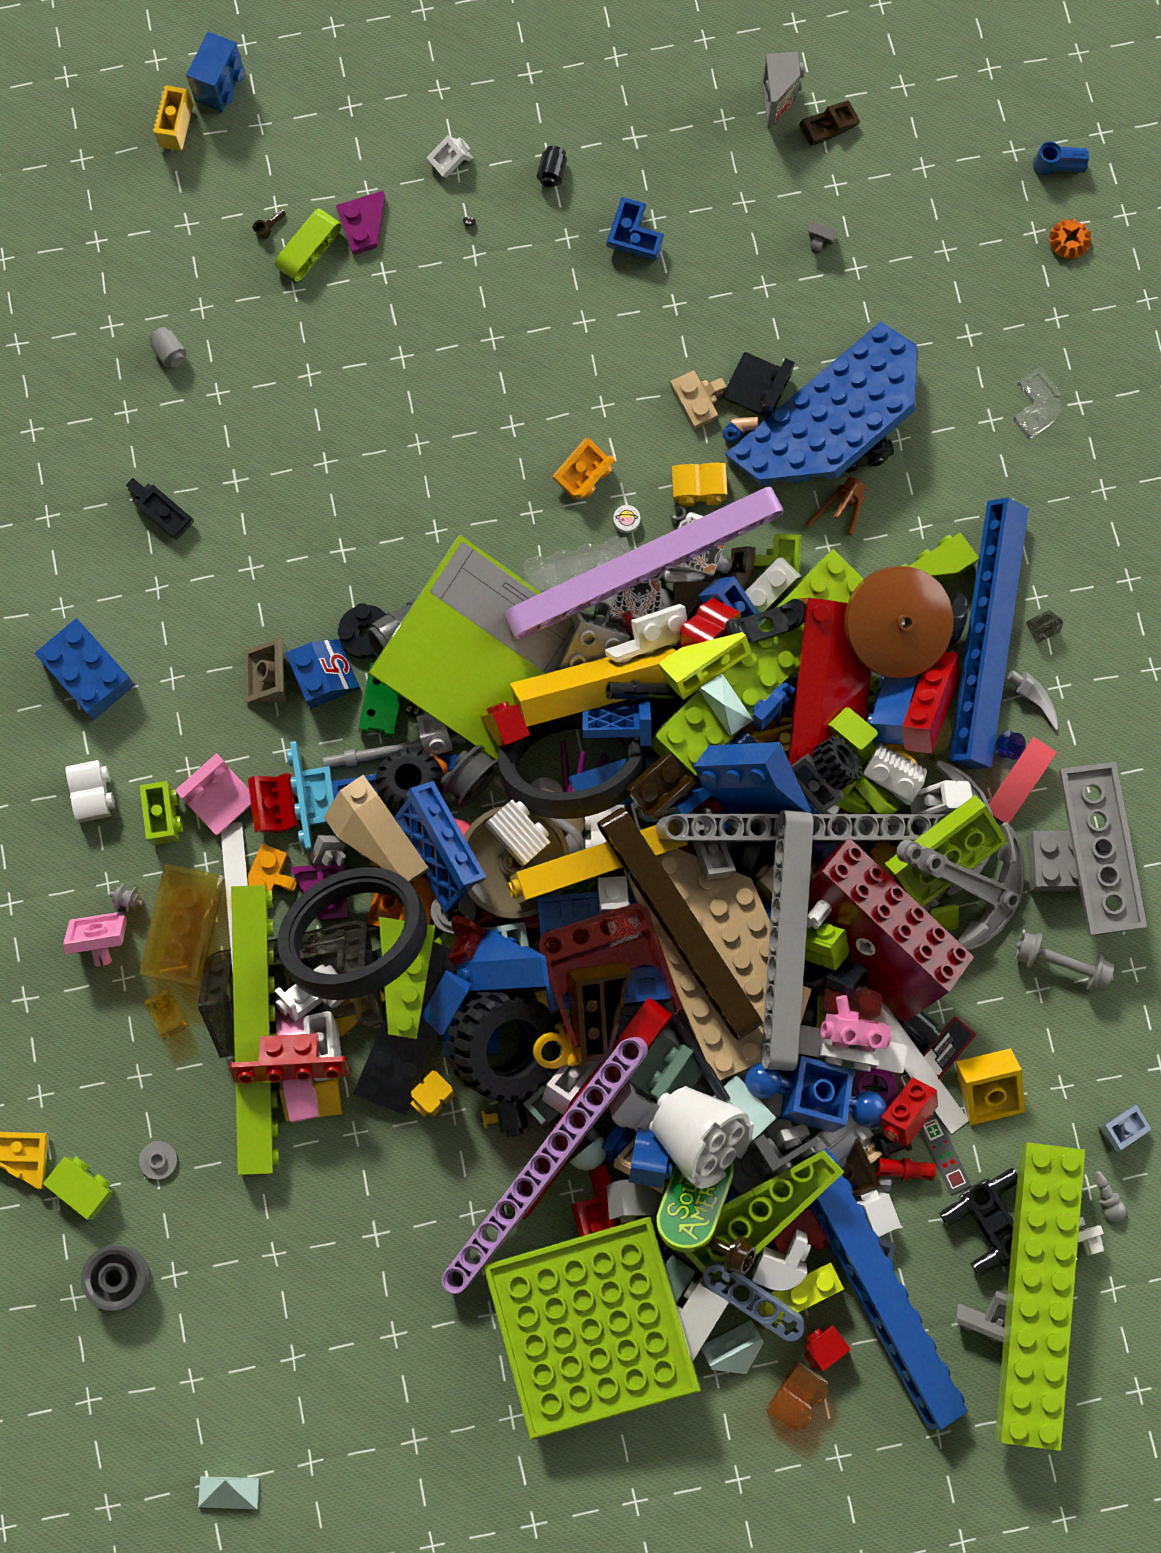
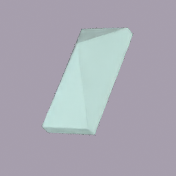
M720 674L699 688L729 736L753 721L723 674Z
M749 1320L702 1345L701 1350L712 1370L747 1374L764 1342L752 1320Z
M201 1476L198 1507L258 1509L260 1478Z

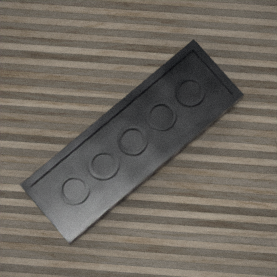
M434 941L421 1015L446 970L455 975L457 974V961L462 955L461 952ZM386 1012L353 1094L406 1115L413 1099L411 1091L420 1082L439 1033L421 1017L417 1039L389 1035Z

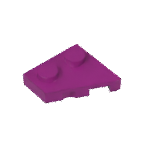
M383 190L336 205L352 255L378 248L379 229L382 223L383 204L385 203V193Z
M332 863L330 866L320 864L291 867V872L303 892H306L313 885L331 875L346 871L345 863L342 866ZM348 897L335 902L318 915L320 921L349 919Z

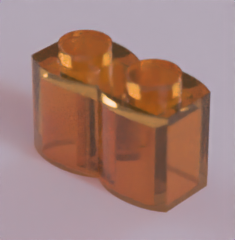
M797 1360L765 1410L795 1432L800 1427L804 1430L813 1417L810 1411L814 1404L817 1402L820 1405L829 1392L826 1386L829 1382Z

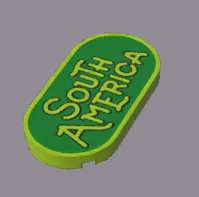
M733 1162L724 1170L726 1177L708 1188H697L684 1177L675 1164L671 1180H669L659 1207L656 1221L658 1232L667 1246L676 1251L691 1252L701 1246L704 1247L710 1242L733 1180Z

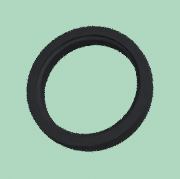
M583 712L527 726L530 735L501 746L498 756L499 775L508 797L515 803L518 801L522 802L532 814L553 819L587 817L618 805L630 796L625 788L646 769L645 746H640V737H616L628 750L626 761L613 777L597 786L574 792H549L538 789L524 781L517 772V766L525 751L535 742L554 733L583 729Z
M376 867L349 869L321 880L294 902L285 915L278 933L279 956L287 974L294 983L304 992L314 997L326 1000H348L362 997L384 988L410 967L419 955L425 942L428 925L427 916L418 893L398 873ZM361 893H381L394 897L405 906V923L399 938L382 957L370 965L348 973L325 974L314 971L301 962L300 946L304 933L311 922L323 910L335 902Z

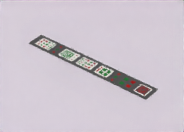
M905 1069L901 1074L895 1073L902 1090L911 1080ZM934 1111L921 1128V1131L950 1194H954L970 1187L971 1183L941 1119Z

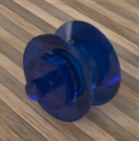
M1009 730L1002 732L996 742L998 755L1004 758L1008 757L1011 760L1018 759L1026 747L1024 736L1021 733H1014Z

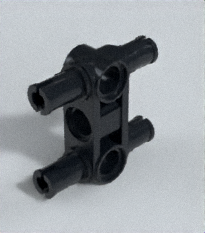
M1013 1168L1006 1170L992 1180L989 1178L983 1179L977 1184L970 1186L960 1194L958 1201L939 1212L941 1219L947 1227L967 1215L973 1216L991 1245V1250L970 1263L979 1278L1000 1265L1003 1267L1010 1265L1011 1255L1006 1252L1005 1244L1009 1239H1012L1014 1220L1002 1203L1000 1195L1017 1185L1018 1174ZM977 1189L983 1190L986 1194V1202L983 1205H978L973 1199V1194Z

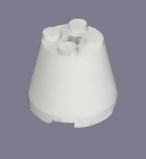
M687 1086L677 1089L672 1094L665 1093L659 1098L657 1102L658 1110L649 1125V1130L656 1136L684 1177L697 1188H708L726 1177L724 1170L733 1162L736 1156L740 1159L743 1157L751 1141L754 1123L749 1120L748 1114L741 1108Z

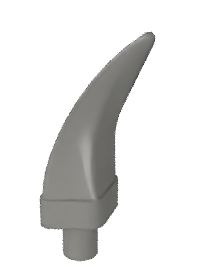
M1014 670L1010 671L1007 675V680L1015 684L1016 692L1036 703L1043 710L1054 729L1058 730V720L1054 706L1041 684L1025 671L1022 675Z

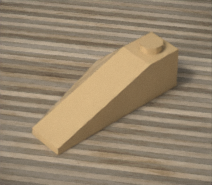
M364 775L339 791L324 815V819L340 841L357 850L365 858H369L379 865L380 868L398 873L409 883L429 870V867Z

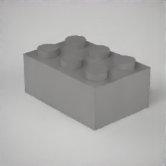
M1033 831L1027 837L1030 892L1080 891L1070 832ZM1098 841L1095 845L1096 852L1099 855L1106 856L1109 854L1110 848L1107 843ZM1110 869L1101 870V879L1105 883H1113L1115 880L1114 873Z

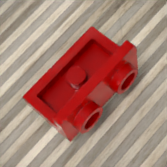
M284 773L277 777L252 776L248 778L255 832L283 833L298 826L290 773Z

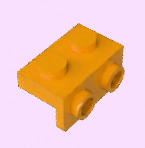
M585 438L551 478L573 500L586 499L596 489L594 484L600 478H605L612 471L613 467L611 465L616 459L612 455L607 456L589 438Z

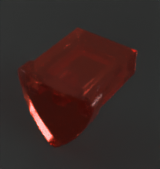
M455 915L451 924L457 938L447 959L454 965H458L474 958L486 930L469 919Z

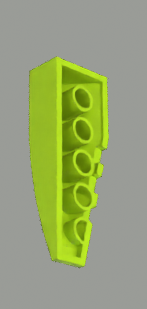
M824 1150L724 1204L713 1237L732 1245L737 1237L744 1236L747 1238V1243L756 1248L757 1255L835 1182L844 1171ZM701 1246L695 1251L684 1252L703 1274L709 1263L713 1261L724 1262L726 1257L707 1246ZM718 1270L716 1273L711 1271L713 1281L716 1282L718 1279H722L727 1283L722 1278V1271Z

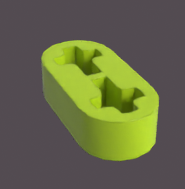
M864 775L856 780V789L878 814H894L898 811L899 807L896 800L886 788Z

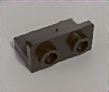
M666 752L627 786L625 790L643 814L656 819L665 815L675 801L688 795L696 781L684 772L671 753Z

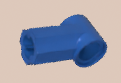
M1045 142L1041 145L1033 160V168L1040 175H1049L1053 171L1085 173L1088 167L1089 151H1087V148L1060 147L1055 142Z

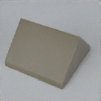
M276 638L244 650L245 703L288 702L287 648L281 638Z

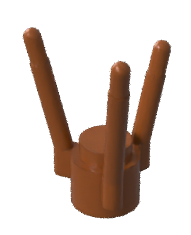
M849 477L844 485L840 484L835 493L806 523V526L810 527L840 496L842 502L834 514L835 519L839 518L846 505L853 506L856 504L848 529V535H852L861 506L865 501L863 493L866 490V486L864 483L856 478Z

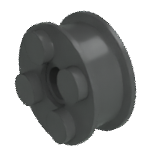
M483 745L475 746L469 753L466 750L463 751L456 758L454 769L446 773L439 783L444 793L450 792L459 800L458 805L461 808L474 801L486 789L499 771L498 759L492 760L484 753L485 747Z
M111 1245L95 1251L87 1259L81 1274V1285L86 1298L94 1306L107 1311L124 1310L137 1304L144 1297L150 1282V1271L146 1260L138 1251L127 1246ZM113 1270L120 1271L122 1275V1281L116 1287L109 1281L110 1273Z

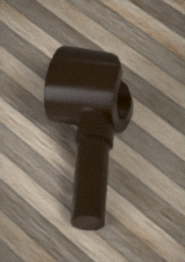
M281 210L266 222L263 220L255 221L252 226L254 232L265 227L259 236L262 239H267L271 235L270 228L283 218L286 213L284 210Z

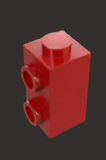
M912 1077L881 1116L882 1133L890 1141L908 1146L937 1109V1089Z

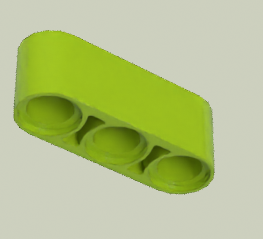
M316 209L279 253L274 266L294 281L299 282L338 236L342 227L341 222L322 209Z

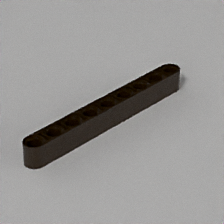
M621 807L597 822L601 834L734 1038L739 1041L763 1025L758 1012L628 812Z

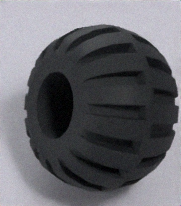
M403 748L392 752L382 761L376 773L375 787L378 796L385 806L397 814L408 800L406 793L409 789L406 787V781L411 782L414 779L416 786L434 781L442 796V786L439 783L444 777V773L439 762L428 752L416 748Z

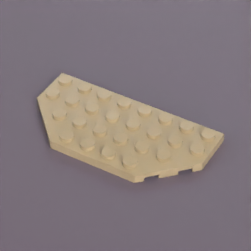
M680 849L656 856L758 1012L764 1025L770 920L752 879L735 872L733 877L706 880L698 857ZM624 869L623 872L627 877L628 884L693 1035L706 1061L711 1065L720 1080L752 1067L756 1063L762 1062L763 1025L739 1041L734 1038Z

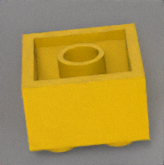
M1011 1048L956 1061L958 1084L970 1126L1025 1113L1022 1069Z

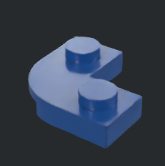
M783 683L765 701L760 700L752 710V725L759 731H762L772 719L779 723L795 705L796 689L788 683Z

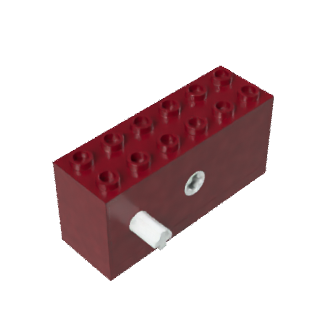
M848 838L818 863L815 870L810 874L807 926L809 928L813 926L815 929H818L822 923H828L846 930V942H848L849 954L846 960L860 964L869 970V974L863 984L896 1016L906 1023L949 993L974 956L854 841Z

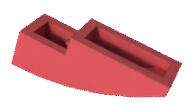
M1035 737L1030 740L989 802L995 819L1001 823H1010L1057 752Z

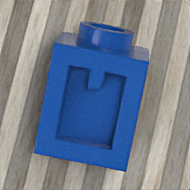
M617 1124L602 1145L608 1161L614 1164L618 1155L632 1141L627 1129Z

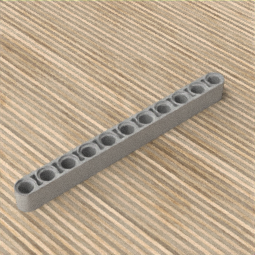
M674 814L663 817L658 821L656 833L665 842H776L779 814ZM812 814V842H845L848 838L854 842L915 841L948 815ZM670 821L674 822L677 826L675 836L668 831V823ZM697 821L704 825L705 830L702 836L696 831ZM725 821L731 825L732 831L730 835H727L723 830ZM752 821L756 822L759 827L757 835H754L751 831ZM833 821L839 827L837 835L833 833L831 828ZM860 821L865 826L864 835H862L858 829ZM886 822L891 825L890 835L885 831ZM912 822L917 825L916 835L911 830Z

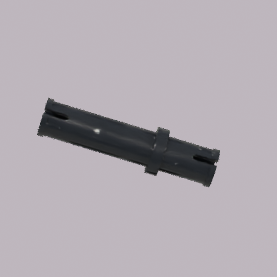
M631 680V682L608 681L606 684V697L608 700L630 699L631 702H639L640 699L683 700L668 683H640L639 680Z

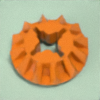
M1064 218L1061 222L1056 223L1049 235V243L1052 250L1057 255L1066 259H1075L1083 256L1088 251L1092 242L1091 232L1086 228V224L1077 222L1076 218L1073 220H1066ZM1077 233L1075 241L1071 240L1064 244L1067 234Z

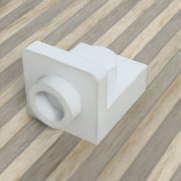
M447 135L428 155L427 159L442 177L447 178L463 160L470 162L473 157L468 152L470 147L460 137L455 139Z
M428 714L417 716L420 739L426 752L438 755L453 750L446 726Z
M627 877L598 878L600 914L607 913L608 918L623 917L624 912H628L630 909Z
M296 984L286 992L280 987L274 990L277 997L275 1005L284 1016L289 1014L295 1022L322 1003L320 998L304 992Z

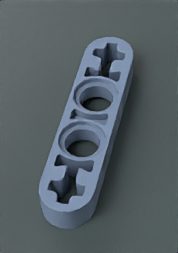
M713 1261L707 1265L703 1280L709 1289L787 1341H795L802 1336L805 1327L804 1319L798 1312L745 1276L736 1272H725L723 1268L724 1262ZM718 1270L722 1271V1278L728 1283L731 1277L735 1279L731 1282L728 1291L724 1289L727 1283L722 1279H718L716 1282L712 1280L713 1274L711 1271L714 1273ZM743 1285L749 1289L750 1296L744 1300L738 1299L733 1293L734 1288ZM763 1302L771 1303L774 1306L775 1312L771 1316H763L759 1312L758 1306ZM780 1311L783 1312L782 1319L785 1322L791 1323L792 1320L797 1322V1330L791 1329L790 1332L787 1331L786 1323L780 1319L778 1324L774 1323Z

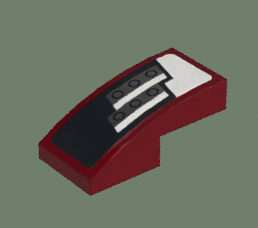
M956 1015L943 1028L933 1044L922 1053V1056L937 1075L938 1080L977 1035L974 1030Z

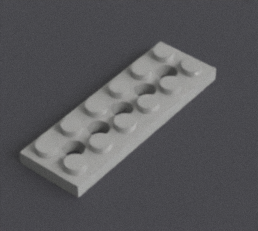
M1116 762L1060 769L1058 771L1088 936L1147 928ZM1087 787H1095L1099 791V799L1096 801L1089 800L1085 795V789ZM1092 814H1099L1103 817L1104 826L1102 828H1096L1091 824L1090 817ZM1098 841L1108 844L1110 848L1108 855L1102 856L1096 852L1095 845ZM1102 869H1110L1114 873L1115 880L1113 883H1105L1101 879L1100 873ZM1112 896L1119 900L1120 908L1118 911H1111L1106 907L1107 897Z

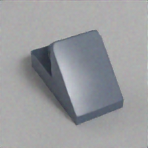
M1137 1105L1098 1126L1112 1152L1121 1151L1152 1130Z

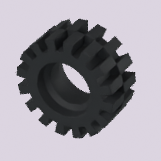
M832 735L813 748L814 751H812L814 756L812 759L817 764V771L822 773L820 776L823 779H827L826 783L829 786L832 785L834 789L842 790L862 776V766L859 765L861 763L860 759L855 757L857 754L855 750L852 751L850 749L851 745L849 743L845 744V739L842 737L839 739L838 735Z

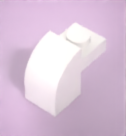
M796 1229L786 1254L765 1246L752 1271V1281L769 1289L779 1291L788 1290L800 1284L807 1275V1264L804 1261L808 1256L811 1246L807 1244V1233Z

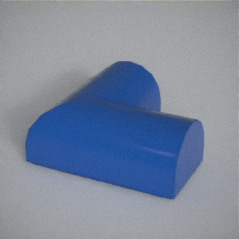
M621 197L606 242L607 248L653 261L658 260L664 234L640 227L646 203Z

